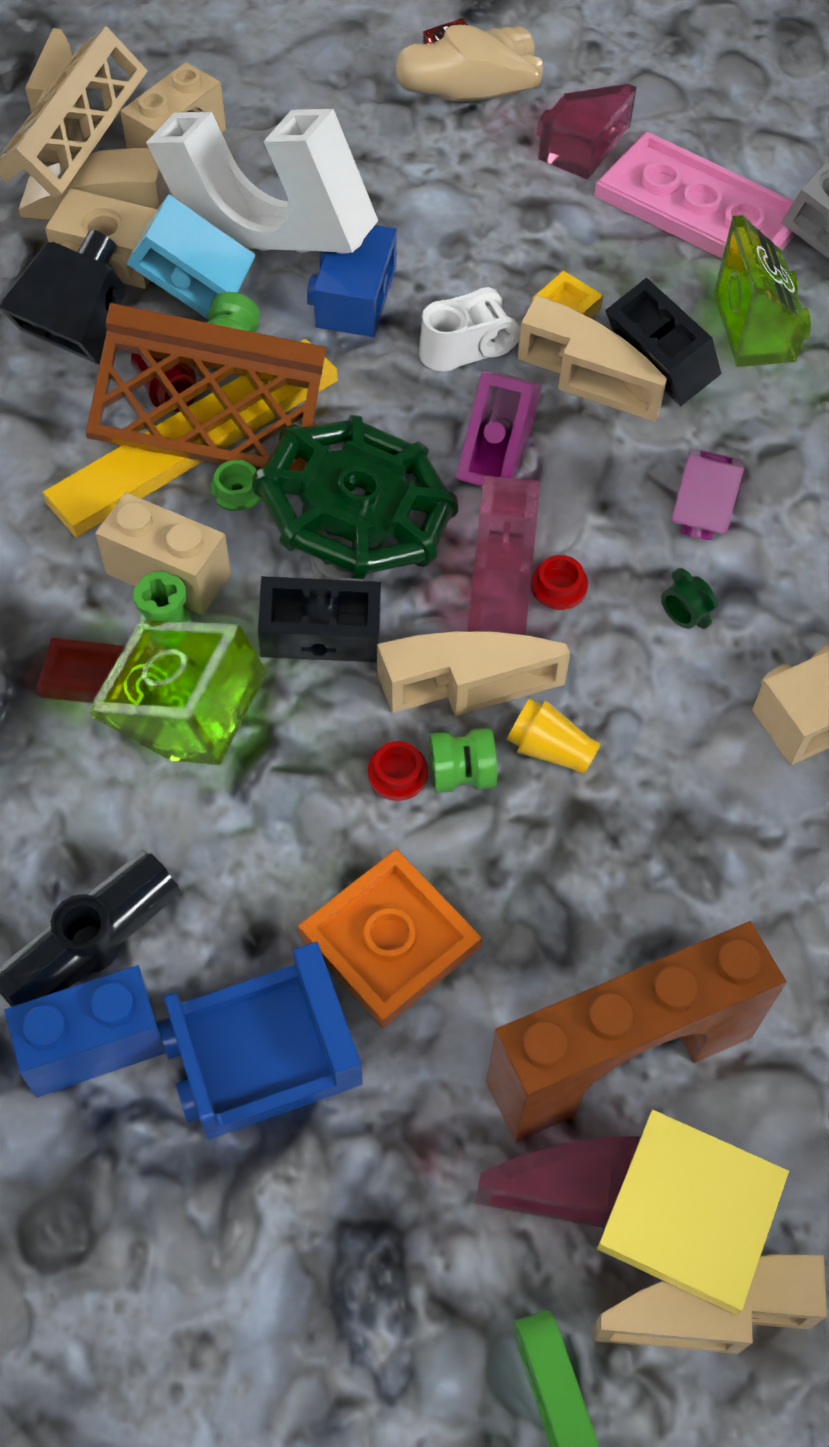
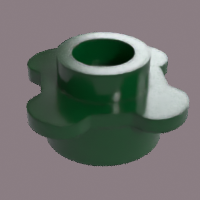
M677 568L672 572L673 585L661 595L662 606L667 615L677 625L686 629H691L697 625L705 629L712 624L710 613L718 607V601L707 582L700 577L691 576L683 568Z

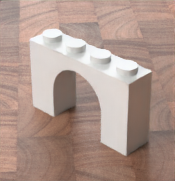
M334 109L291 110L263 141L285 189L288 201L269 196L246 178L237 166L212 112L173 113L146 142L173 197L226 235L235 239L246 249H258L260 251L296 250L301 253L308 251L336 252L338 254L353 253L361 246L363 239L378 222Z

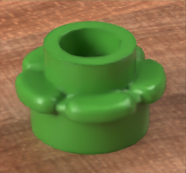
M231 460L221 464L216 469L210 484V492L212 496L216 497L218 506L228 511H241L250 509L260 502L261 498L252 489V477L257 472L252 464L243 460Z

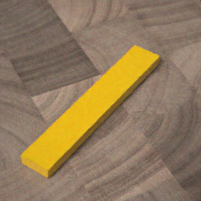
M306 338L300 341L310 343ZM326 357L324 358L319 392L338 381L337 368ZM243 375L221 387L232 404L256 391L249 379ZM261 379L264 385L270 382L268 380ZM285 384L272 392L271 395L285 413L306 400L308 388ZM213 392L188 406L200 424L225 410ZM263 399L239 413L252 432L276 418ZM181 412L156 425V428L163 437L175 440L193 430ZM232 419L207 433L217 448L225 449L244 438V435ZM200 438L193 442L204 445ZM122 445L44 490L43 496L48 507L77 538L104 522L125 492L142 499L204 461Z

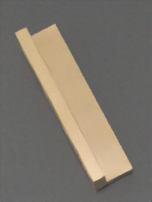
M104 26L79 47L0 154V176L6 182L25 169L54 199L63 194L148 70L107 26ZM109 55L128 73L129 76L125 81L111 79L107 61ZM86 88L101 90L104 111L90 109ZM64 118L79 120L83 137L82 142L68 140ZM42 149L57 151L61 173L58 177L37 158Z

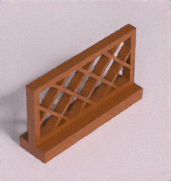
M110 303L106 319L107 333L85 432L87 439L220 465L231 460H243L252 464L258 471L263 469L270 458V455L261 443L302 417L301 428L313 425L326 347ZM116 351L139 354L149 368L124 383L113 368ZM153 357H154V358L163 359V360H161L160 362L156 363V361L153 359ZM178 363L193 365L202 377V380L183 392L178 393L164 372ZM207 368H208V369L217 370V371H215V372H213L212 374H210V372L207 370ZM231 374L246 376L256 389V391L235 404L231 403L218 385V382ZM157 378L171 399L146 414L131 392ZM111 379L117 388L108 393ZM261 379L268 380L270 382L264 385ZM285 384L308 388L305 404L288 415L284 413L271 395L272 392ZM210 388L225 410L200 424L186 405V402ZM123 397L139 418L123 429L101 425L104 409ZM263 399L278 421L254 435L239 413ZM176 408L180 410L193 428V430L177 440L163 437L153 424ZM232 419L247 441L232 450L217 448L207 433ZM146 428L150 434L140 433L139 431ZM200 438L204 445L193 442ZM254 449L257 455L247 454V452ZM301 457L295 459V462H292L288 470L302 472L306 461Z

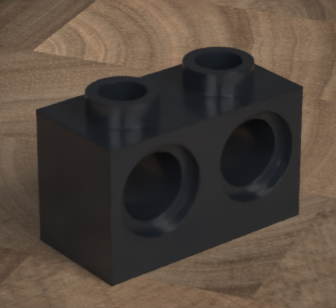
M647 277L605 310L612 331L647 357L667 378L664 391L680 407L722 374L713 338Z

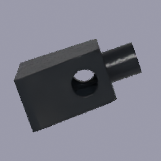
M93 229L88 231L77 252L55 242L45 244L2 299L0 309L19 330L100 365L107 333L106 319L110 303L122 305L126 295L125 286L112 268L107 265L117 245L109 237Z

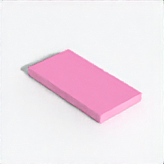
M647 131L596 182L595 197L759 278L768 267L763 258L765 255L764 250L759 249V256L757 253V246L762 247L756 228L764 236L772 262H774L766 237L772 241L778 257L796 236L794 232L781 223L794 202L793 200Z

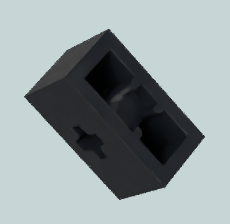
M261 576L258 620L260 657L377 662L381 582Z

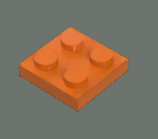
M397 848L298 925L299 936L307 945L318 942L328 969L382 1029L387 1027L479 950L482 943V937Z

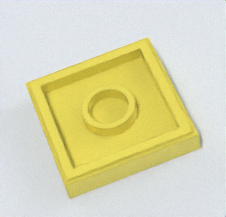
M652 1109L597 1250L738 1315L743 1309L789 1170Z

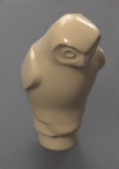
M452 25L445 30L444 37L435 43L413 44L401 50L397 57L396 77L399 84L407 91L438 95L439 99L453 102L483 101L537 88L542 79L543 62L541 58L533 56L534 41L531 34L524 27L478 29L471 25Z

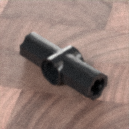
M142 849L91 892L71 896L57 906L50 921L51 925L0 966V994L13 1007L67 989L86 973L100 972L109 967L118 956L120 944L180 894L178 884L170 876L165 866L152 853L149 854ZM89 926L100 927L96 936L89 941L80 943L72 941L79 930Z

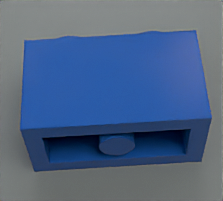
M378 225L371 229L363 239L361 246L353 253L338 254L336 252L320 251L319 274H311L307 289V304L314 306L316 328L375 337L397 267V229Z
M139 965L4 1009L19 1072L36 1098L166 1053L157 1025V1017Z

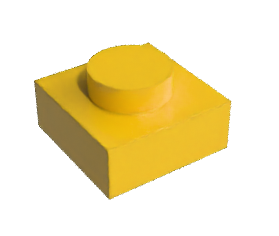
M562 271L536 294L568 306L589 318H592L601 310L603 294L565 271Z

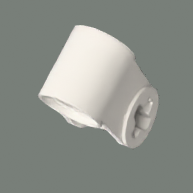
M490 287L480 288L466 295L435 301L423 310L419 356L423 364L432 370L451 371L462 365L489 357H499L508 353L519 342L521 327L514 318L506 315L502 309V298L495 289Z

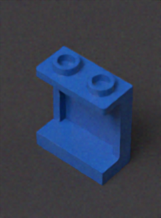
M318 942L292 950L294 965L186 1002L179 1001L177 992L163 996L169 1017L157 1020L162 1042L169 1060L179 1056L182 1057L188 1077L186 1080L175 1083L187 1123L198 1119L201 1120L208 1140L363 1085L362 1064Z

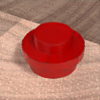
M566 555L551 556L545 559L532 575V593L538 602L548 608L555 610L571 609L579 605L587 594V575L581 564L572 557Z
M392 741L381 746L371 756L367 769L368 781L372 789L385 799L392 801L408 800L418 795L424 789L428 780V763L424 755L410 743Z

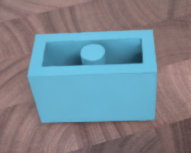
M168 194L148 222L126 264L207 318L211 302L216 295L224 292H238L255 254Z

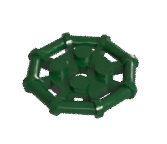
M350 415L349 419L302 428L296 424L285 427L280 431L279 443L263 469L255 472L252 477L254 493L263 499L281 534L279 543L288 551L298 549L350 572L352 579L364 580L366 574L412 564L419 567L429 565L437 557L436 547L449 520L456 516L459 509L456 495L447 491L427 457L429 449L423 443L417 441L412 444L364 423L362 416ZM344 443L342 450L329 452L331 445ZM301 457L307 462L302 472L288 470L294 459ZM405 472L407 474L413 473L420 487H416L413 480L408 485L404 478ZM355 487L364 489L365 493L364 496H359L350 491H353ZM286 494L299 495L303 503V514L299 517L295 514ZM411 510L425 511L427 513L421 529L408 519ZM322 528L352 541V548L314 531ZM394 537L401 543L372 550L368 548L380 546L386 538Z

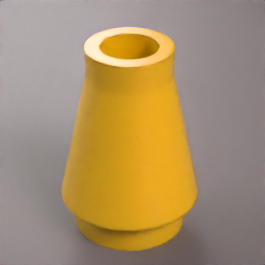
M531 698L527 700L506 739L519 747L517 753L573 769L582 775L587 771L601 743L585 734L547 700L542 705Z

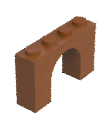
M748 921L496 1028L486 1078L487 1085L514 1142L520 1141L576 1116L582 1097L592 1084L617 1066L651 1048L681 1038L693 1062L696 1063L751 1039L787 981L752 921Z

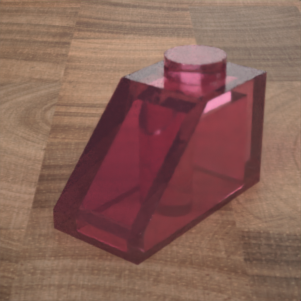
M622 84L565 93L551 110L547 109L544 111L539 120L536 131L537 137L540 138L538 160L588 180L631 126L637 87L631 84Z

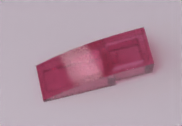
M484 476L467 632L526 634L540 481Z
M641 1136L604 1137L569 1142L518 1156L480 1173L475 1204L605 1229Z

